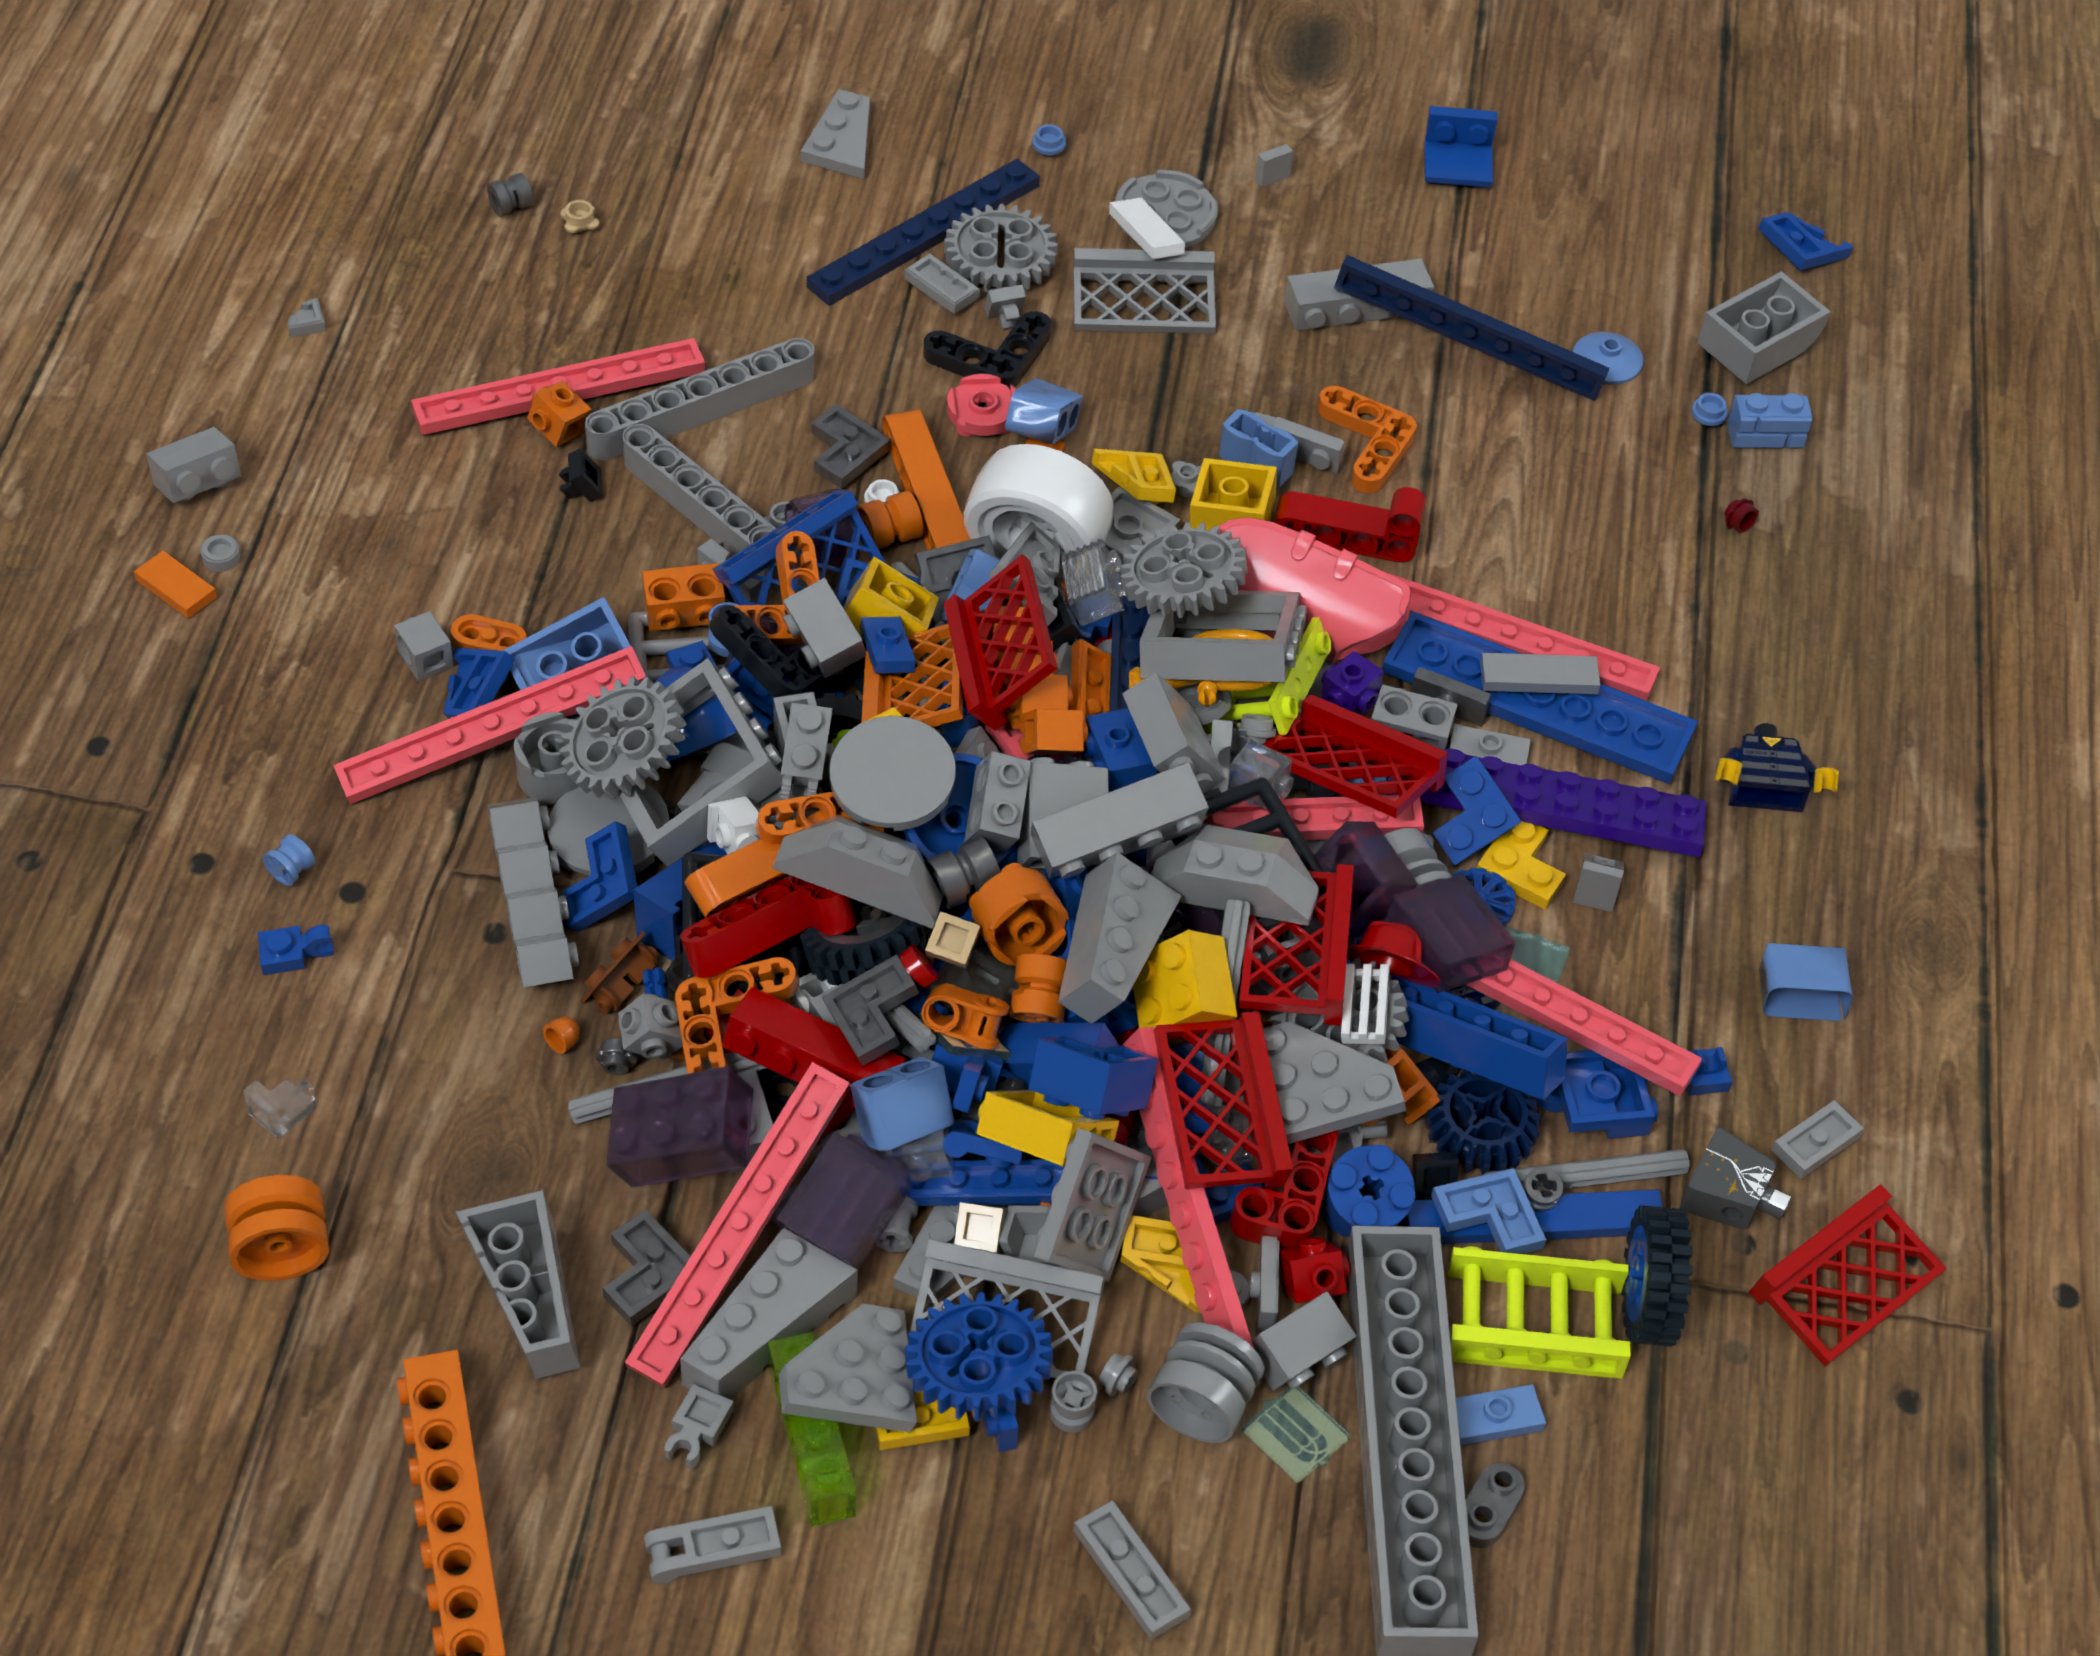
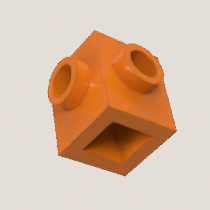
M562 380L549 387L543 386L534 393L527 419L555 447H558L583 434L585 420L590 415L592 409Z

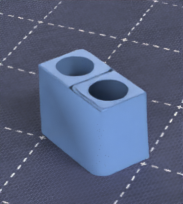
M1035 378L1014 391L1006 417L1005 431L1053 445L1075 430L1083 396Z
M1768 943L1759 968L1763 1012L1772 1017L1841 1021L1839 991L1845 1021L1853 1000L1846 949Z
M920 1056L850 1084L862 1143L875 1150L886 1151L949 1127L955 1122L944 1067L925 1057Z

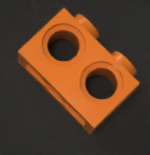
M719 563L642 571L643 597L649 631L709 625L708 615L710 610L715 605L725 602L723 583L719 582L712 570Z

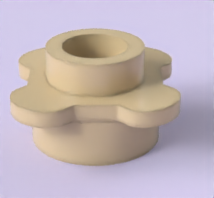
M575 200L568 203L561 210V218L566 221L565 230L569 233H576L598 228L599 220L594 218L595 208L584 200Z

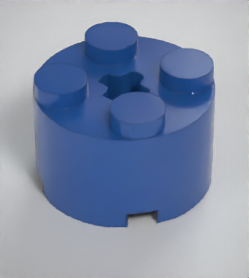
M1365 1145L1353 1148L1345 1152L1328 1173L1320 1206L1322 1215L1331 1229L1343 1237L1350 1236L1352 1226H1398L1409 1212L1415 1200L1412 1174L1404 1161L1385 1145ZM1363 1188L1365 1192L1370 1191L1374 1197L1372 1198L1370 1195L1363 1197L1360 1194V1190Z

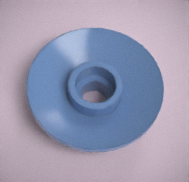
M1595 332L1582 337L1574 346V353L1610 368L1603 384L1615 385L1629 382L1636 378L1642 370L1643 355L1641 350L1633 341L1622 335L1612 332Z

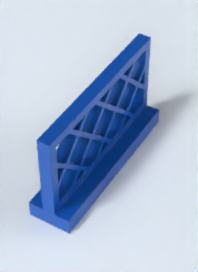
M835 490L712 570L719 582L726 585L736 604L765 605L770 583L780 585L779 580L771 579L776 562V546L791 531H801L811 539L816 538L825 541L820 563L817 562L819 580L825 577L826 569L838 573L841 572V568L828 565L833 543L849 547L848 558L855 559L857 550L868 552L871 559L875 556L885 563L855 508L858 502L852 491ZM847 516L854 527L851 543L834 539L837 523ZM825 530H827L826 536L819 535ZM860 539L864 546L858 545ZM794 543L788 547V551L796 550ZM796 550V560L802 554V550ZM797 563L793 566L792 570L797 568ZM765 570L764 577L757 575L761 571ZM751 578L763 581L757 603L746 601L738 587ZM798 578L791 581L794 592L795 590L800 591L806 588L796 585Z

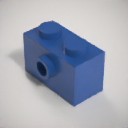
M1129 708L1086 716L1088 738L1082 754L1085 758L1090 757L1094 767L1108 768L1109 792L1157 774V769L1153 766Z

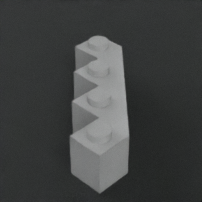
M536 797L488 804L493 844L498 859L500 880L504 900L507 904L509 925L513 945L516 949L521 983L523 987L574 979L572 967L579 966L576 943H568L562 921L569 920L567 900L565 895L558 896L552 876L560 874L556 850L548 851V845L544 840L543 830L550 829L547 806H539Z

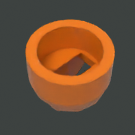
M569 1017L555 1018L543 1027L544 1039L556 1053L564 1054L579 1041V1025L574 1019Z

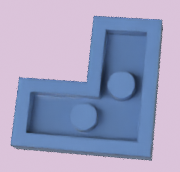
M1514 1168L1433 1188L1431 1197L1446 1232L1488 1223L1500 1252L1524 1254L1544 1249L1546 1238Z

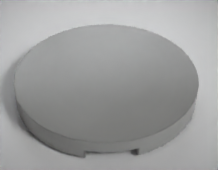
M1156 170V174L1137 179L1132 177L1120 187L1115 201L1142 198L1185 242V247L1195 245L1208 237L1217 222V200L1204 188L1205 183L1183 172ZM1118 223L1119 227L1123 230V232H1125L1129 237H1131Z
M878 717L857 725L838 742L830 761V785L838 805L849 817L858 823L863 824L865 822L874 826L894 828V831L907 830L930 821L947 805L955 784V759L947 741L931 726L908 717Z
M645 784L644 792L664 825L670 821L666 804L653 788ZM578 787L565 793L557 801L550 813V829H547L551 850H556L558 862L568 871L574 870L581 874L591 875L585 839L614 821L626 825L635 874L654 863L656 855L648 848L619 793H617L614 799H611L606 793L597 798L591 791L585 793Z

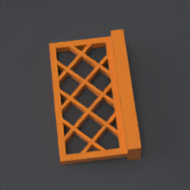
M948 624L907 635L916 662L914 672L907 674L904 678L899 677L903 673L876 674L866 649L861 723L892 707H895L902 716L905 714L911 715L908 718L916 719L931 727L963 719V688ZM948 639L944 644H938L941 640ZM926 653L931 654L923 662L918 661ZM945 658L950 659L942 667L937 666ZM925 675H929V676H930V677H929L926 681H924L922 684L917 683V682H918L919 680H921ZM943 681H949L941 690L936 689ZM905 692H911L904 700H898ZM925 697L930 698L921 707L917 706V704ZM944 703L951 705V707L935 711Z

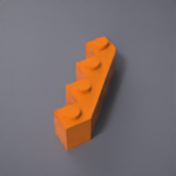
M1001 606L997 615H1003L1006 606ZM1020 606L1015 617H1021L1025 607ZM993 623L987 636L988 640L992 639L998 626L997 623ZM1011 625L1004 642L1010 641L1016 628L1015 625ZM1029 627L1022 644H1028L1034 631L1033 627ZM999 651L994 662V668L998 667L1005 651ZM1054 652L1056 664H1058V662H1057V655H1056V653ZM1017 653L1010 670H1016L1023 653ZM1041 655L1035 656L1028 672L1042 662ZM1055 670L1005 709L1012 729L1021 730L1023 737L1020 738L1019 746L1023 754L1070 756L1084 751V745L1088 738V727L1086 722L1083 721V710H1069L1072 705L1073 695L1071 687L1068 686V675H1055L1057 671ZM1006 678L1000 694L1007 690L1012 678Z

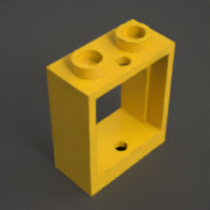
M1032 1090L986 1092L985 1099L979 1108V1123L976 1134L1060 1166H1065L1067 1147L1074 1139L1078 1128L1114 1141L1119 1120L1105 1116V1119L1085 1117L1079 1114V1107L1071 1104L1069 1106H1057L1044 1101L1043 1094Z

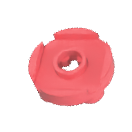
M974 374L961 379L960 385L954 390L952 386L947 396V414L950 421L956 425L957 433L965 437L973 435H1007L1011 433L1005 431V422L1010 400L1016 388L1011 384L1010 388H1008L1006 385L1001 384L1000 377L990 374ZM985 402L987 407H979V403Z

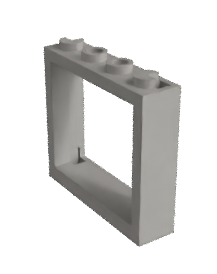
M1238 590L1237 595L1226 594L1228 601L1226 604L1218 601L1213 602V611L1201 607L1199 608V615L1195 616L1191 610H1187L1182 618H1178L1177 611H1171L1166 618L1162 617V611L1158 609L1149 616L1140 639L1141 679H1145L1157 672L1163 679L1285 682L1288 669L1295 668L1296 655L1299 654V643L1303 639V628H1306L1307 607L1306 605H1300V592ZM1175 628L1276 631L1274 640L1172 637Z
M709 658L666 687V689L672 692L677 698L678 704L684 709V713L681 715L682 718L716 694L755 760L664 825L644 790H641L635 784L632 786L630 796H626L619 789L618 793L648 848L667 867L707 840L708 804L747 796L755 806L782 786V782H780L781 769L778 764L782 762L783 758L771 743L765 744L764 740L769 738V735L756 717L750 719L749 714L754 712V710L740 691L737 694L734 692V689L739 685L728 669L724 666L719 670Z

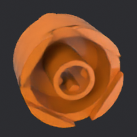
M1020 863L1008 864L999 874L989 879L979 891L970 897L969 907L972 910L974 923L980 925L981 935L994 957L1004 964L1016 966L1017 956L1021 954L1050 955L1064 941L1067 933L1064 927L1066 920H1068V913L1047 878L1035 869L1025 868Z

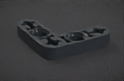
M1030 311L1023 314L997 351L949 332L933 331L924 338L923 356L928 363L960 376L990 374L1000 377L1001 384L1006 385L1008 388H1010V384L1016 387L1049 341L1051 319L1048 315L1039 311ZM1029 330L1033 331L1032 337L1029 336ZM1015 347H1022L1027 349L1028 352L1024 354H1016L1013 353L1011 349ZM967 357H975L979 359L980 362L976 364H968L965 363L963 359Z
M722 606L709 622L710 630L715 638L774 698L805 693L825 679L818 666L811 669L801 648L786 657L740 609L734 606ZM752 649L757 651L763 657V659L757 656L752 651ZM800 664L807 668L810 673L805 671ZM789 678L792 682L787 683L785 680Z

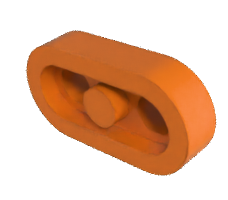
M475 614L463 615L457 618L452 623L450 629L452 644L455 648L503 651L527 638L526 632L519 625Z

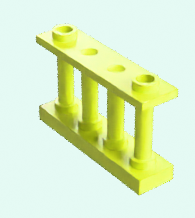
M1320 617L1311 619L1303 634L1302 642L1299 643V654L1296 655L1295 668L1288 669L1285 682H1273L1265 687L1248 691H1230L1232 698L1230 710L1217 720H1241L1242 714L1265 715L1273 717L1279 735H1287L1294 719L1298 716L1302 701L1306 698L1320 668L1331 651V639L1328 632L1324 631ZM1271 696L1269 701L1235 704L1238 699ZM1212 722L1202 725L1205 734H1212Z
M1475 1246L1453 1247L1447 1268V1277L1463 1279L1462 1324H1452L1450 1330L1452 1362L1623 1379L1630 1360V1341H1621L1613 1338L1612 1294L1621 1295L1629 1272L1628 1265L1617 1264L1605 1259L1587 1261L1487 1251ZM1481 1281L1507 1283L1506 1329L1483 1327L1480 1325ZM1524 1285L1550 1288L1551 1333L1531 1332L1524 1329ZM1568 1289L1594 1292V1338L1572 1336L1568 1333Z

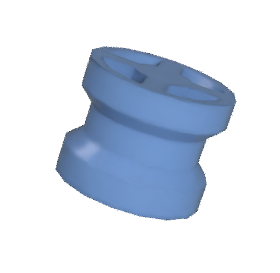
M287 834L280 840L279 847L276 850H269L262 857L263 864L271 876L286 886H292L298 880L301 871L310 870L316 863L310 848L301 839L291 834Z

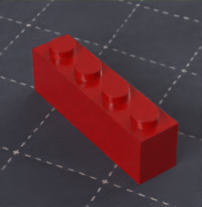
M752 986L731 1014L722 1047L798 1083L812 1062L852 1084L855 1081L881 1071H886L906 1061L905 1058L889 1051L862 1066L839 1027ZM850 1089L842 1103L855 1109Z

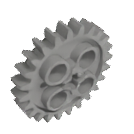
M986 204L985 212H981L974 207L972 208V216L961 213L960 221L953 220L952 229L946 230V239H944L945 262L951 264V269L959 272L965 279L970 278L971 283L975 286L980 283L984 284V292L990 290L992 286L998 289L1020 284L1023 285V288L1029 290L1030 281L1041 284L1042 276L1049 277L1051 268H1055L1058 251L1056 233H1050V224L1042 225L1041 216L1031 219V210L1029 209L1021 214L1018 213V206L1016 205L1010 211L1005 210L1003 204L999 205L998 210H993L989 204ZM999 229L1004 230V267L1002 268L997 266Z
M1186 522L1181 530H1177L1172 524L1167 533L1156 529L1155 538L1141 537L1143 546L1131 545L1132 554H1125L1123 556L1124 564L1120 565L1123 591L1127 593L1128 601L1135 600L1137 609L1147 606V611L1150 615L1161 609L1162 617L1165 618L1171 611H1177L1178 618H1182L1187 610H1191L1197 616L1201 607L1213 611V602L1218 601L1226 604L1228 603L1226 594H1238L1237 585H1245L1244 575L1248 574L1245 547H1241L1240 539H1233L1231 531L1221 534L1220 526L1218 525L1208 531L1206 530L1205 523H1201L1196 529H1191L1190 523Z
M632 676L627 686L619 679L615 681L614 690L609 691L604 685L601 686V696L597 699L592 695H588L587 699L590 705L587 708H576L577 713L580 715L578 720L572 719L567 721L572 732L561 735V738L567 744L559 749V752L565 757L561 764L568 771L567 775L577 786L579 785L585 793L591 791L597 798L606 793L611 799H614L619 789L626 796H630L632 786L635 784L641 790H644L646 778L651 777L657 781L659 775L656 770L659 767L668 769L671 767L666 758L668 755H679L680 751L675 747L674 743L685 740V736L679 729L685 727L687 723L681 717L684 709L678 704V700L672 692L666 689L661 682L658 681L653 684L648 677H645L639 683Z
M1355 958L1352 964H1355V969H1363L1361 959ZM1372 961L1369 963L1372 964V969H1378L1376 962ZM1318 973L1317 975H1315V977H1316L1318 980H1319V975H1320V973ZM1390 976L1385 1044L1343 1045L1384 1063L1388 1062L1385 1053L1386 1049L1399 1050L1396 1037L1406 1036L1407 1033L1403 1023L1409 1021V1016L1406 1010L1408 1004L1398 980H1392ZM1355 981L1352 1032H1358L1362 981ZM1379 981L1371 982L1370 1009L1372 1010L1369 1011L1368 1032H1376ZM1307 982L1292 991L1299 999H1318V993ZM1276 1011L1277 1014L1270 1017L1273 1025L1290 1021L1306 1029L1314 1026L1308 1030L1342 1044L1341 1026L1324 1024L1325 1015Z

